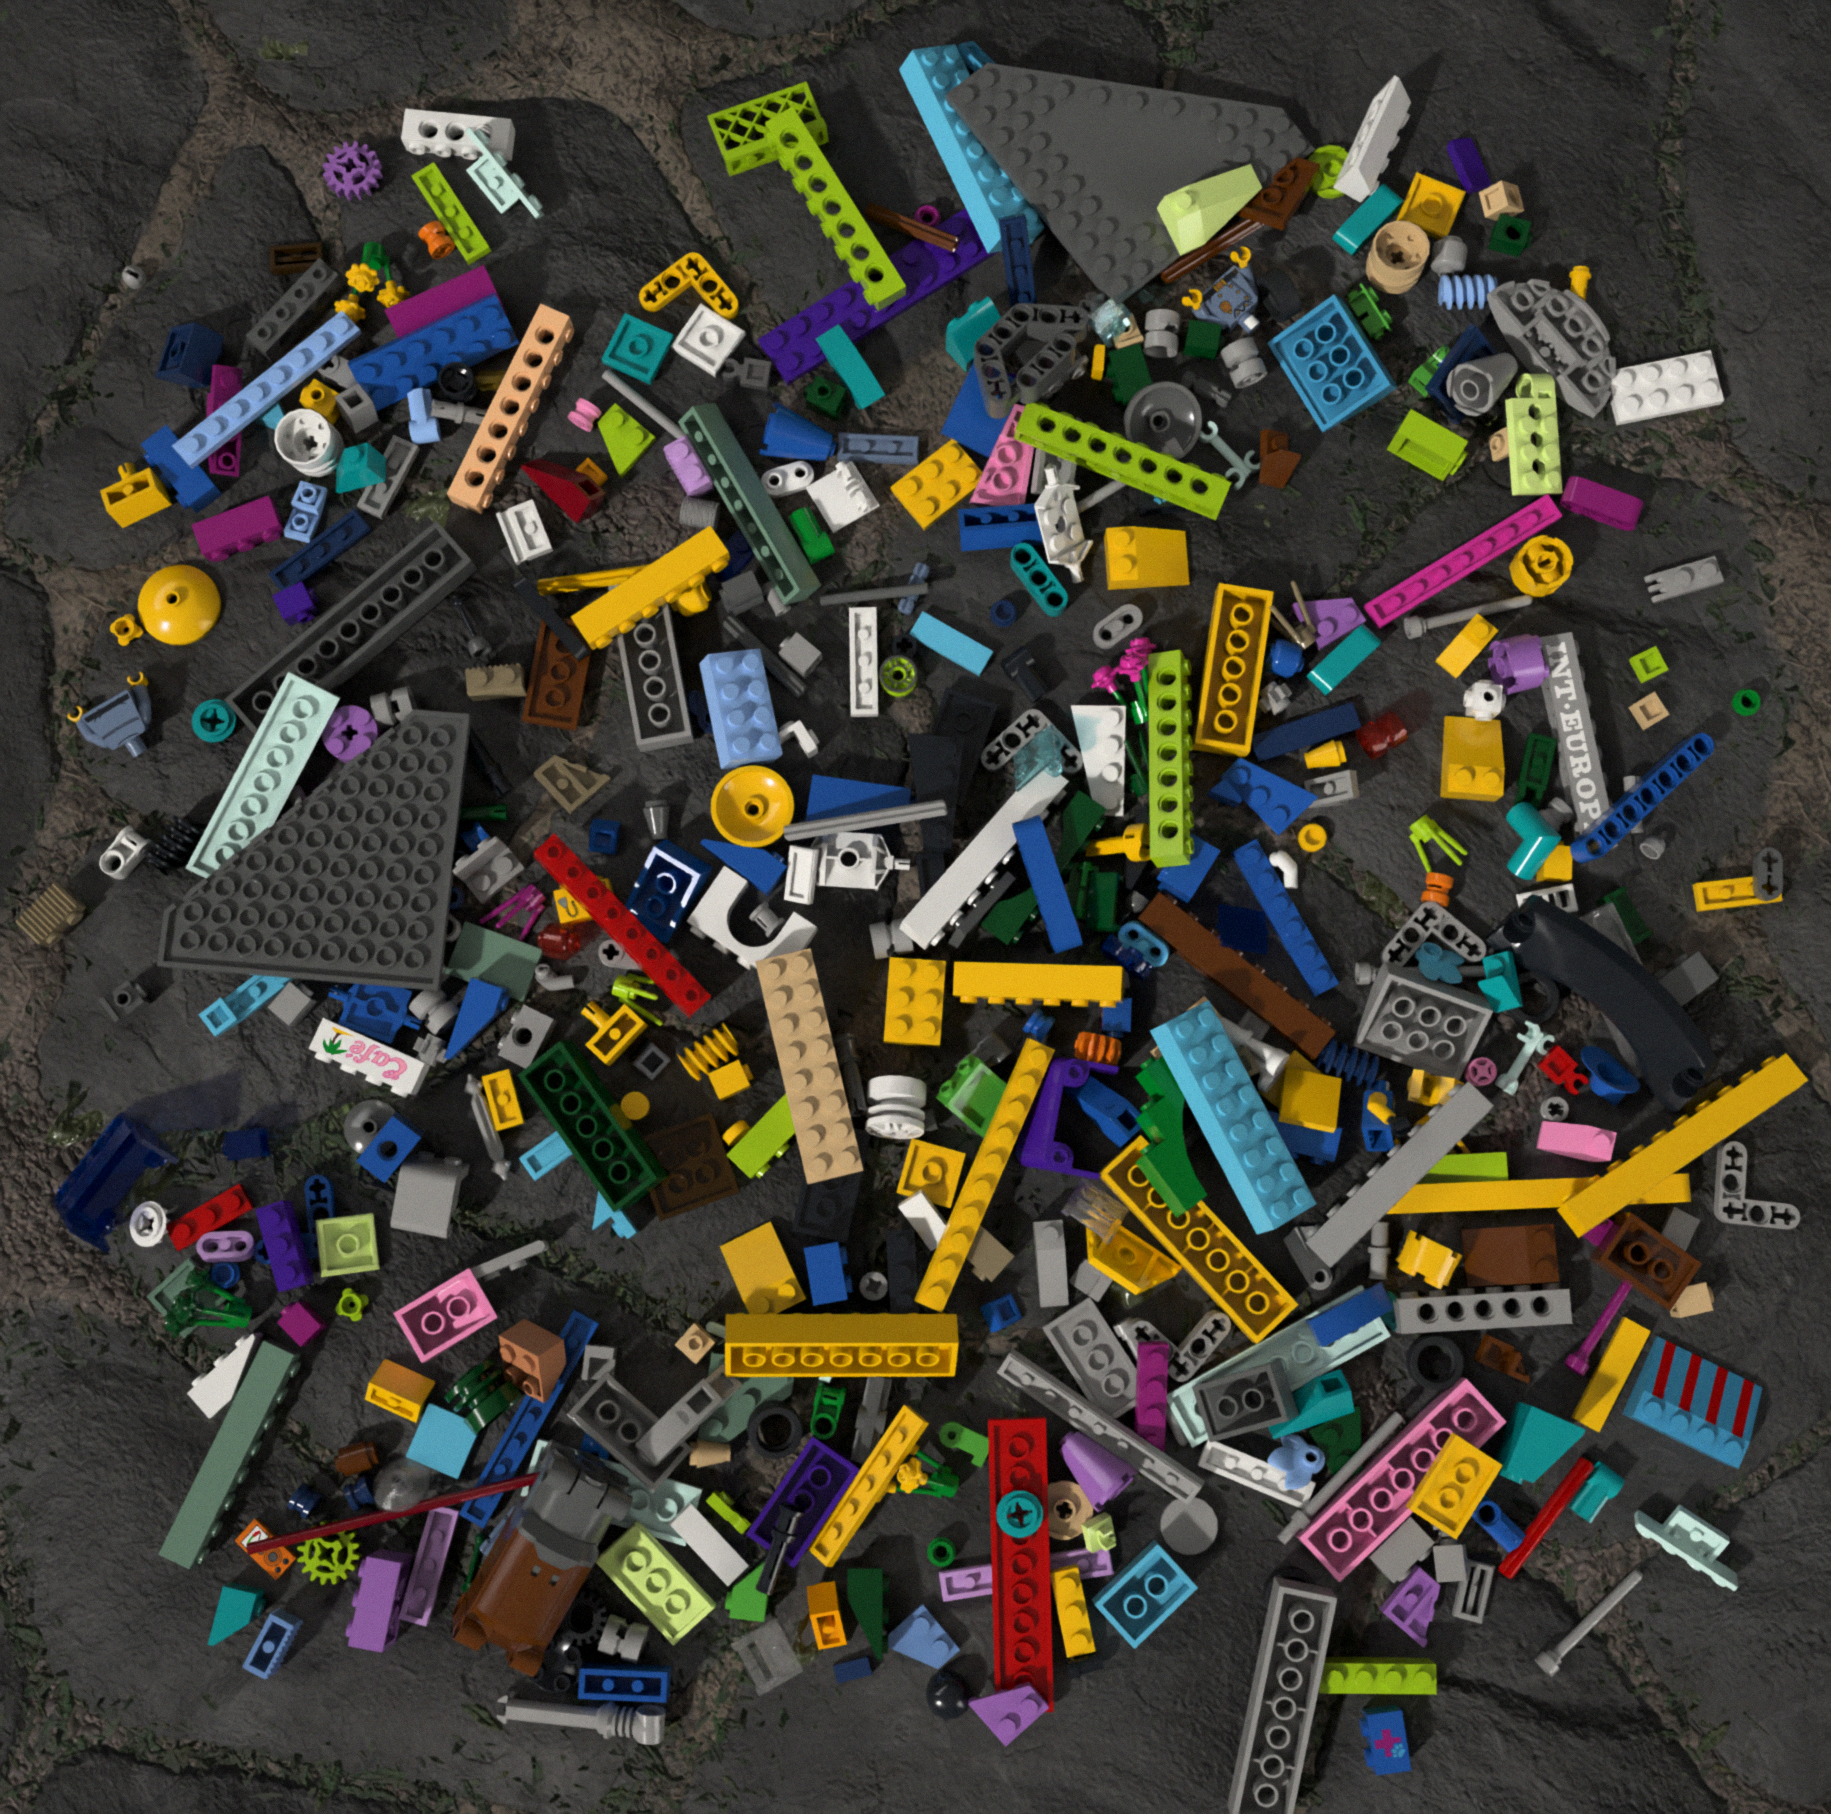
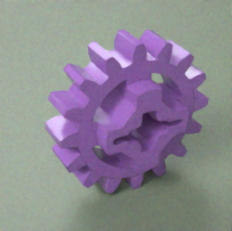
M354 141L352 147H349L347 142H343V149L334 146L335 154L327 153L326 156L329 163H323V168L326 171L323 177L328 182L327 185L330 190H335L339 198L345 194L348 201L352 200L353 195L362 200V193L371 196L370 188H379L376 179H382L383 177L380 172L382 165L377 160L378 157L375 151L370 152L366 144L360 148L357 141ZM361 159H365L369 163V166H367L365 162H362ZM336 176H339L344 181V184L339 182Z

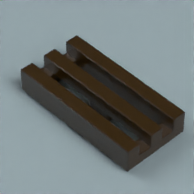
M323 242L269 246L270 272L272 275L305 273L318 258L323 262L326 261L324 254L325 245ZM315 251H317V254H312V255H301V254H299V255H291V256H287V257H276L277 254H290V253H302V252H315Z

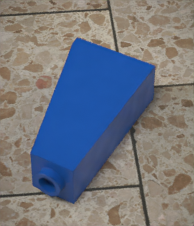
M813 775L805 822L911 805L916 803V797H911L910 788Z

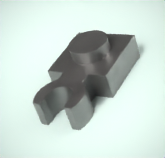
M745 358L742 365L735 359H725V365L734 368L732 373L723 372L722 376L725 381L733 382L741 379V387L768 390L772 368L771 361Z

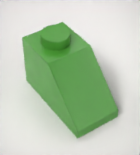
M765 1560L735 1583L732 1592L727 1591L725 1609L730 1610L729 1618L765 1621L768 1595L755 1589Z

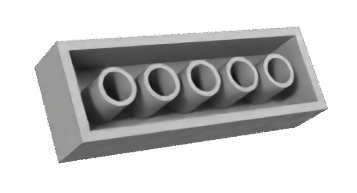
M618 585L608 586L609 591ZM668 602L658 607V612L650 618L643 617L635 622V627L629 632L617 634L636 744L640 752L695 742Z

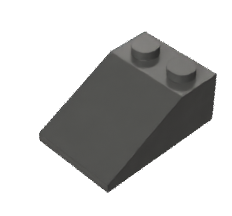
M1281 1359L1192 1386L1210 1443L1287 1422L1299 1416Z

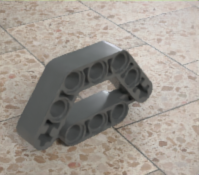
M1018 303L1008 310L976 341L974 345V368L984 406L990 417L995 419L1006 417L1010 412V408L1018 400L1024 404L1036 402L1072 367L1075 360L1076 344L1084 341L1087 336L1089 315L1084 308L1078 306ZM1026 340L1048 342L1019 370L1017 377L1009 384L1003 362Z

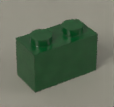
M1140 344L1108 353L1107 362L1104 363L1107 378H1112L1113 381L1112 395L1116 404L1119 403L1121 410L1125 411L1133 396L1140 389L1151 384L1152 381Z

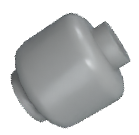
M1457 236L1442 237L1433 246L1430 261L1431 269L1438 273L1440 278L1443 275H1447L1451 279L1453 275L1462 273L1466 265L1468 253L1466 244Z

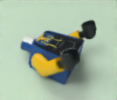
M1376 1080L1372 1090L1364 1091L1362 1133L1367 1151L1390 1152L1398 1143L1401 1144L1396 1136L1400 1137L1411 1132L1409 1128L1410 1122L1406 1116L1396 1119L1394 1093L1389 1090V1082L1384 1080Z

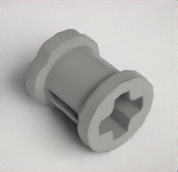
M766 901L760 904L749 916L752 922L756 921L766 932L767 938L772 937L786 922L784 918H779L769 908V904Z

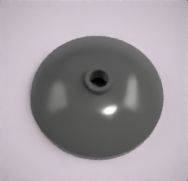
M1170 381L1154 382L1140 389L1130 400L1123 420L1124 435L1127 441L1144 443L1157 453L1162 451L1161 448L1165 446V442L1174 437L1186 455L1195 445L1202 426L1201 409L1195 396L1186 387ZM1159 416L1158 424L1154 425V417Z

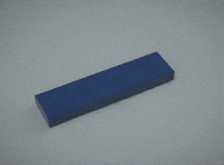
M1021 213L997 218L1010 309L1018 303L1037 304L1026 215Z
M354 508L268 573V575L281 591L301 581L305 584L373 531Z
M1353 702L1252 735L1251 748L1258 764L1359 730L1362 726Z

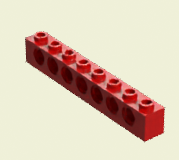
M555 833L534 851V858L689 1019L710 1000L711 995Z

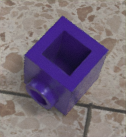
M302 581L272 595L283 620L290 626L297 623H306L312 620L315 614L320 612L316 605L320 600L313 587L308 588Z

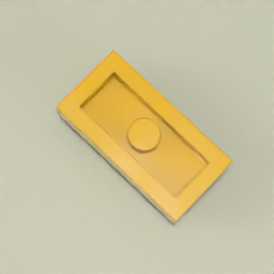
M511 1069L482 1076L496 1131L524 1124L525 1120Z

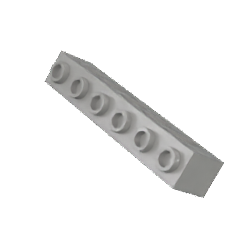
M1559 1283L1542 1284V1289L1531 1290V1285H1515L1514 1291L1503 1292V1286L1485 1287L1486 1293H1475V1288L1457 1289L1456 1295H1447L1446 1290L1429 1291V1296L1418 1297V1292H1401V1298H1394L1393 1302L1394 1318L1396 1320L1395 1332L1410 1334L1573 1324L1569 1289L1560 1288ZM1537 1297H1540L1544 1302L1543 1309L1540 1312H1536L1533 1308V1301ZM1511 1298L1514 1300L1516 1307L1513 1313L1508 1314L1505 1311L1504 1305ZM1481 1300H1484L1487 1304V1312L1483 1316H1480L1476 1311V1305ZM1452 1302H1456L1459 1306V1313L1454 1318L1448 1314V1306ZM1426 1303L1431 1308V1314L1427 1319H1422L1419 1309Z

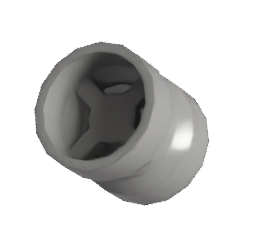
M1557 797L1548 803L1547 809L1539 811L1557 832L1560 830L1562 823L1567 824L1574 818L1570 807Z

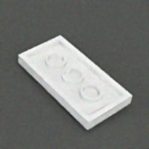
M1711 350L1616 369V375L1611 380L1609 388L1611 392L1609 398L1616 425L1720 405L1724 401Z

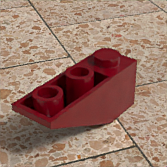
M540 458L521 466V469L576 523L593 517L607 494L589 475Z

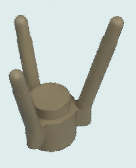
M1293 580L1291 581V586L1306 627L1301 623L1293 628L1274 605L1270 606V610L1285 629L1271 616L1269 623L1289 642L1297 644L1304 650L1317 640L1313 635L1317 629L1311 622L1296 581Z

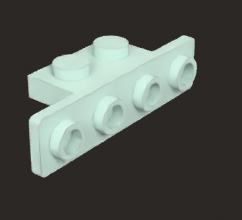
M468 127L465 130L466 133L484 154L466 170L501 214H504L516 202L521 200L536 219L541 218L544 214L540 210L543 207L540 201L533 194L530 196L523 189L525 183L517 173H510L505 166L508 162L498 150L494 152L487 144L490 142L487 135L480 128L476 130L474 127Z
M1681 1505L1677 1506L1663 1524L1655 1521L1640 1510L1635 1512V1527L1641 1535L1648 1539L1656 1540L1670 1554L1679 1555L1693 1569L1697 1571L1702 1570L1707 1573L1718 1585L1722 1587L1727 1586L1731 1590L1736 1591L1739 1587L1737 1574L1716 1560L1730 1543L1729 1536Z

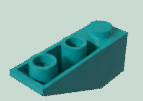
M1341 1369L1315 1377L1295 1391L1292 1395L1299 1416L1287 1422L1269 1426L1268 1428L1273 1439L1355 1412L1351 1389Z

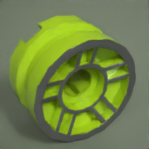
M895 655L886 659L881 665L879 680L887 694L894 697H903L910 694L916 687L918 673L911 659L906 656ZM896 671H900L903 679L898 681L893 678Z

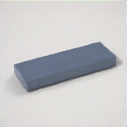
M860 433L838 434V462L852 461L857 463L918 465L919 436Z

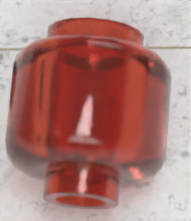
M549 923L543 931H540L537 943L545 957L570 960L580 950L581 935L573 925Z

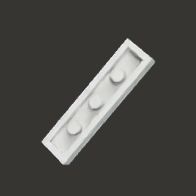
M876 607L849 608L851 717H878Z
M1209 1439L1206 1440L1197 1463L1202 1468L1301 1509L1309 1503L1316 1484L1310 1480V1483L1305 1487L1293 1490L1286 1489L1285 1477L1287 1472L1281 1471L1263 1460L1217 1441L1210 1443Z

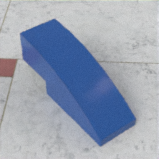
M1378 1282L1330 1306L1329 1309L1307 1319L1306 1322L1318 1346L1324 1347L1370 1323L1394 1307L1382 1283Z

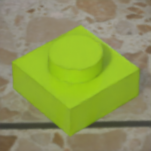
M1656 646L1629 659L1641 684L1669 670Z

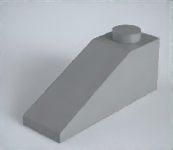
M1063 1220L1032 1222L1040 1307L1069 1305Z

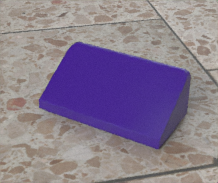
M1472 138L1449 141L1446 150L1464 191H1466V195L1490 187L1492 185Z

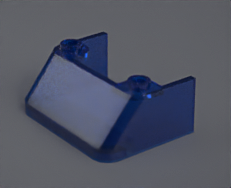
M119 1113L59 1188L54 1197L53 1204L70 1233L108 1253L111 1248L104 1237L109 1235L116 1226V1214L113 1210L147 1166L154 1169L164 1165L167 1160L176 1165L179 1159L169 1145L126 1113Z

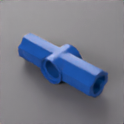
M1486 1495L1483 1496L1471 1518L1510 1553L1523 1542L1526 1534L1500 1510L1496 1503L1491 1501ZM1484 1505H1489L1490 1515L1482 1520L1479 1516V1510Z

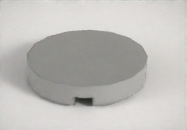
M1194 1497L1188 1506L1178 1498H1175L1163 1509L1160 1519V1531L1165 1542L1174 1551L1184 1555L1198 1554L1205 1551L1214 1542L1218 1531L1217 1518L1213 1509L1203 1499Z

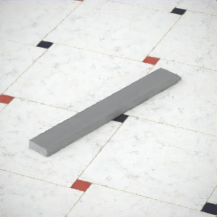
M1011 1350L997 1371L1006 1380L1101 1446L1132 1465L1137 1471L1189 1506L1202 1488L1205 1481L1016 1350Z

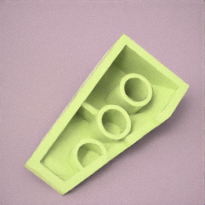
M1251 164L1190 184L1164 196L1157 210L1180 256L1204 246L1262 189V186Z

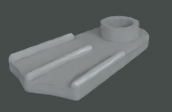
M1295 1226L1289 1235L1283 1239V1243L1309 1286L1316 1290H1323L1331 1284L1332 1273L1330 1267L1306 1244L1310 1239L1306 1234L1314 1226ZM1319 1271L1324 1274L1322 1282L1315 1280V1274Z

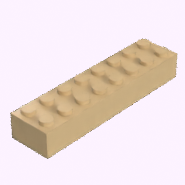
M811 948L755 961L807 1184L864 1171Z

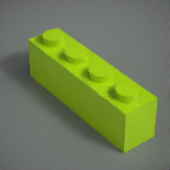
M786 1093L727 1154L750 1179H753L755 1176L760 1179L771 1168L768 1162L775 1155L780 1158L791 1147L788 1142L796 1133Z
M1325 1657L1318 1692L1324 1694L1437 1695L1436 1664L1429 1658Z

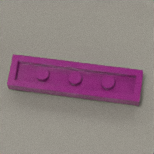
M1166 1341L1138 1342L1134 1433L1164 1453L1169 1344Z

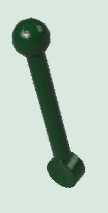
M482 1533L475 1536L476 1546L466 1582L461 1586L463 1593H467L472 1584L480 1553L479 1548L486 1540L485 1535Z

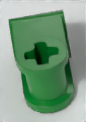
M819 1381L811 1420V1431L815 1437L827 1439L835 1433L847 1387H842L841 1389L826 1386L824 1382ZM824 1395L833 1396V1397H836L837 1399L827 1398V1397H824ZM826 1417L831 1421L832 1429L829 1433L822 1434L817 1431L816 1421L819 1418Z

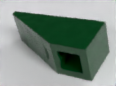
M848 1569V1601L877 1659L883 1660V1654H888V1635H883V1623H888L889 1607L888 1605H883V1593H889V1575H883V1569Z

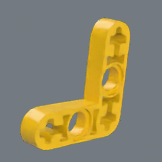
M695 252L684 255L646 284L639 293L641 306L648 312L659 311L690 286L697 290L715 313L726 320L735 318L739 311L736 296L707 261ZM692 262L694 265L698 263L699 271L702 274L700 277L693 268L689 269V263ZM674 276L680 280L676 288H668L665 285L669 277ZM708 280H712L718 286L715 291L706 292L702 288L703 284ZM659 285H661L663 292L666 294L665 296L663 295L662 291L659 292ZM649 294L651 296L656 295L657 301L654 303L651 300L648 301L646 296ZM720 295L725 303H731V310L727 308L722 309L721 301L718 298Z

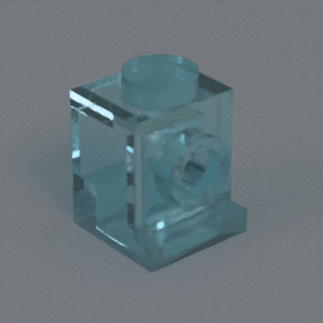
M1110 298L1089 316L1088 323L1109 348L1112 346L1110 340L1121 335L1126 327L1131 324L1128 318L1132 314L1123 303L1117 305Z

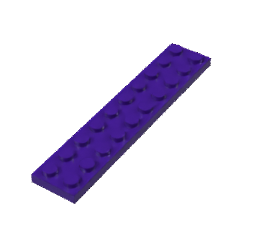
M963 209L935 227L959 237L960 245L956 252L948 251L917 238L888 257L906 285V295L878 312L874 304L870 306L863 295L864 288L861 283H855L852 279L759 338L758 344L787 386L828 361L815 338L839 324L850 341L855 344L997 254L998 252L987 253L967 209ZM872 274L869 279L873 282H878L883 277L879 274Z

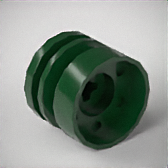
M492 1358L474 1365L465 1372L444 1397L448 1404L459 1396L462 1398L453 1408L455 1412L469 1406L471 1411L464 1419V1423L475 1436L498 1419L523 1395L511 1380L498 1387L495 1382L503 1373L501 1368L490 1376L487 1374L496 1363Z

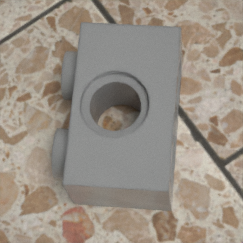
M523 1005L521 1009L518 1008L513 1014L510 1022L513 1026L509 1034L505 1033L498 1044V1049H500L498 1055L526 1069L541 1056L558 1021ZM529 1029L532 1033L531 1041L527 1044H521L519 1041L520 1033L523 1030Z

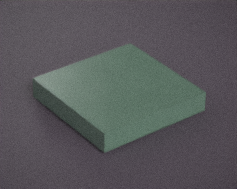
M189 1257L147 1296L164 1317L167 1314V1310H171L174 1297L190 1288L185 1284L189 1272L194 1267H201L193 1257ZM204 1289L196 1292L195 1297L198 1303H203L205 1307L219 1309L228 1300L213 1291L210 1293ZM201 1313L200 1315L193 1314V1316H195V1319H208L211 1314ZM194 1325L193 1328L185 1327L179 1334L183 1338H187L200 1325Z

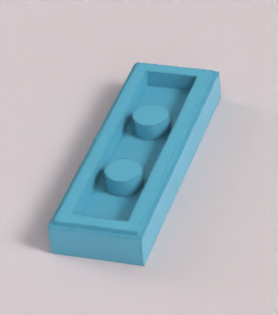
M923 611L909 633L919 643L979 677L993 655L992 650Z

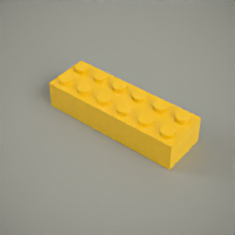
M1223 583L1218 584L1214 595L1192 739V750L1246 758L1249 754L1273 591Z

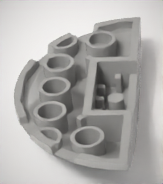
M1531 279L1527 283L1516 284L1515 281H1510L1489 292L1486 296L1497 325L1524 366L1532 374H1550L1554 379L1555 394L1558 398L1578 411L1592 418L1595 417L1602 410L1611 395L1609 388L1611 380L1616 375L1615 357L1610 356L1607 344L1610 336L1594 310L1570 290L1561 292L1550 287V282Z

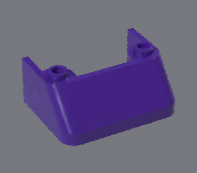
M1052 1057L1017 1137L1015 1157L1018 1163L1029 1168L1098 1180L1099 1173L1073 1169V1152L1070 1147L1064 1143L1053 1141L1063 1086L1079 1087L1083 1085L1088 1078L1089 1071L1115 1075L1118 1073L1119 1067L1080 1059Z

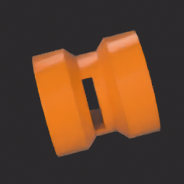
M441 221L429 222L418 233L423 244L428 245V252L433 259L444 258L455 248V243L451 237L445 234L446 230Z
M1427 873L1425 879L1427 887L1422 892L1421 901L1424 903L1431 901L1439 904L1441 907H1447L1450 900L1448 892L1453 887L1454 878L1440 873Z

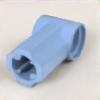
M423 388L412 389L411 392L407 393L411 416L409 431L412 443L419 445L441 441L438 419L435 416H430V412L433 409L431 408L433 400L431 390Z

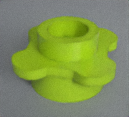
M347 1288L342 1292L343 1297L340 1299L339 1304L336 1305V1312L339 1315L350 1317L352 1321H359L362 1318L364 1306L369 1303V1298L365 1294L359 1295L354 1293L353 1289ZM351 1302L355 1303V1306L353 1308L350 1307Z

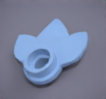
M1288 1434L1282 1436L1281 1444L1283 1447L1275 1449L1268 1457L1267 1462L1273 1467L1287 1472L1285 1477L1286 1489L1293 1490L1305 1487L1310 1483L1312 1474L1318 1473L1324 1467L1325 1456L1318 1447L1308 1445L1298 1435ZM1312 1455L1315 1457L1316 1461L1309 1462L1306 1459V1456Z

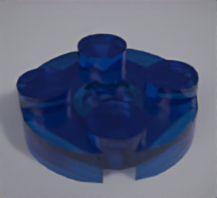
M1109 935L1099 950L1110 961L1115 960L1125 969V972L1127 971L1131 976L1145 981L1154 967L1142 959L1144 955L1137 949L1130 946L1127 950L1122 947L1123 943L1119 939Z

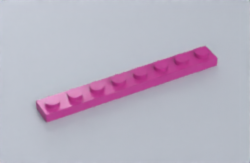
M1546 494L1368 602L1364 608L1379 630L1555 523L1562 517V514L1550 496Z

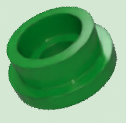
M1741 689L1732 698V707L1739 715L1751 716L1760 708V697L1751 689ZM1742 699H1746L1749 702V707L1742 705Z
M946 1537L933 1539L927 1548L928 1559L938 1567L948 1566L953 1562L956 1555L953 1542ZM943 1546L947 1549V1553L945 1556L940 1557L936 1554V1549Z

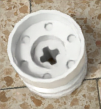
M297 409L285 415L275 429L274 441L277 451L301 473L307 476L321 477L330 474L337 468L345 449L342 435L321 414L311 409Z
M893 1075L879 1076L868 1081L867 1102L873 1107H869L866 1114L868 1118L865 1121L866 1132L888 1139H911L922 1136L925 1130L923 1123L925 1112L920 1110V1108L926 1105V1083L912 1077Z

